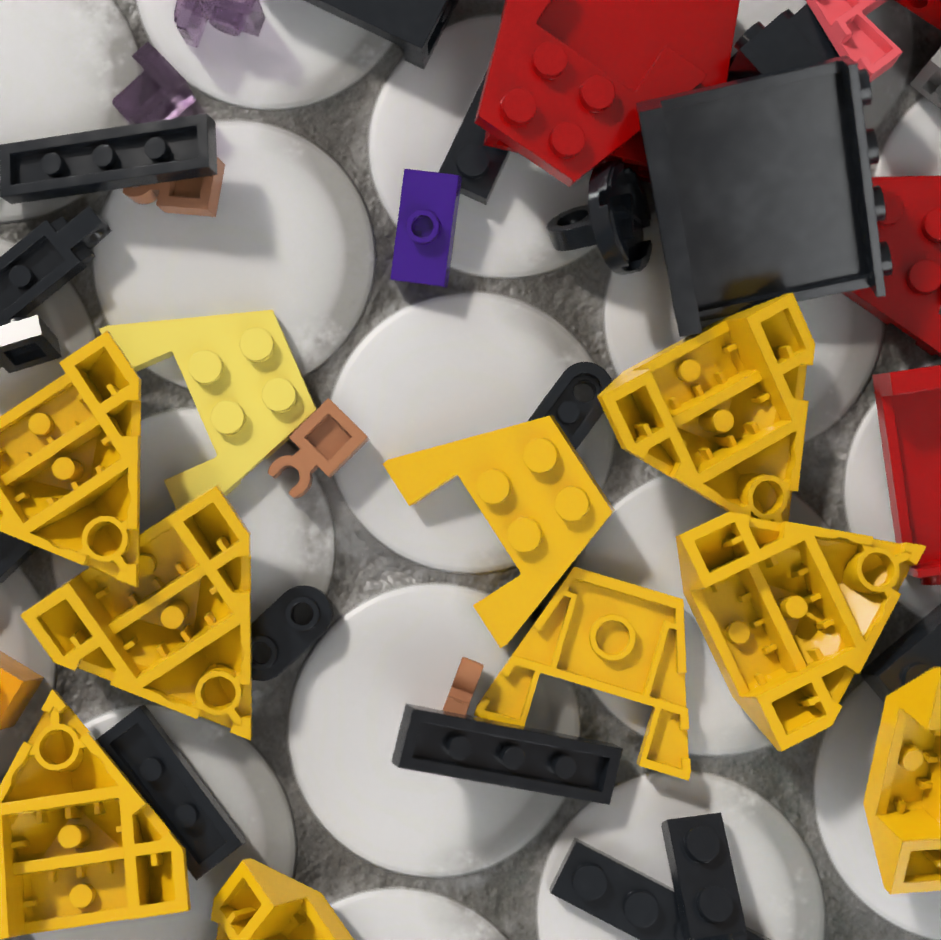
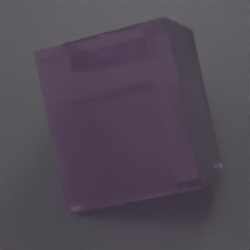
M146 42L132 55L142 73L112 100V104L132 125L177 118L196 101V98L187 81L149 42Z

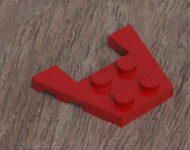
M505 0L495 47L491 55L474 123L568 187L575 184L641 131L636 107L637 102L695 90L708 75L672 48L665 45L637 89L632 91L537 25L538 20L551 0Z
M941 176L872 177L873 187L879 185L884 196L886 219L878 221L877 225L879 242L886 241L889 246L892 259V275L884 276L886 296L877 297L870 287L842 294L885 324L892 323L916 340L918 347L931 356L936 354L941 357V315L939 314L941 307Z

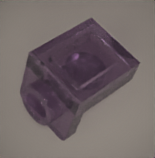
M177 0L174 21L186 45L197 48L208 20L214 28L223 33L240 36L242 31L259 37L265 20V14L259 0Z

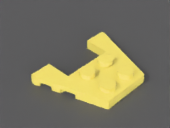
M273 310L109 325L99 329L101 334L106 331L111 333L136 372L172 356L175 357L217 456L164 480L176 509L217 484L224 495L227 496L264 459L267 460L290 439L289 436L317 409Z

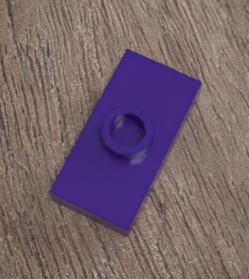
M404 169L390 280L448 288L462 178L459 175Z

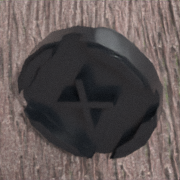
M618 159L602 163L593 169L589 180L588 204L560 213L547 224L546 228L556 250L569 251L597 245L609 268L616 274L625 275L640 272L649 263L652 243L651 240L644 241L643 228L650 226L651 213L638 175L630 167L624 168L625 163Z

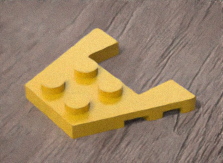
M553 415L395 457L383 463V466L409 506L415 505L459 476L519 569L520 575L473 605L500 648L507 645L515 637L523 624L538 608L551 589L615 511Z
M572 567L476 705L474 716L525 726L541 673L652 706L636 763L641 767L689 781L691 759L688 753L689 715L688 708L686 707L685 673H687L683 599L578 567Z

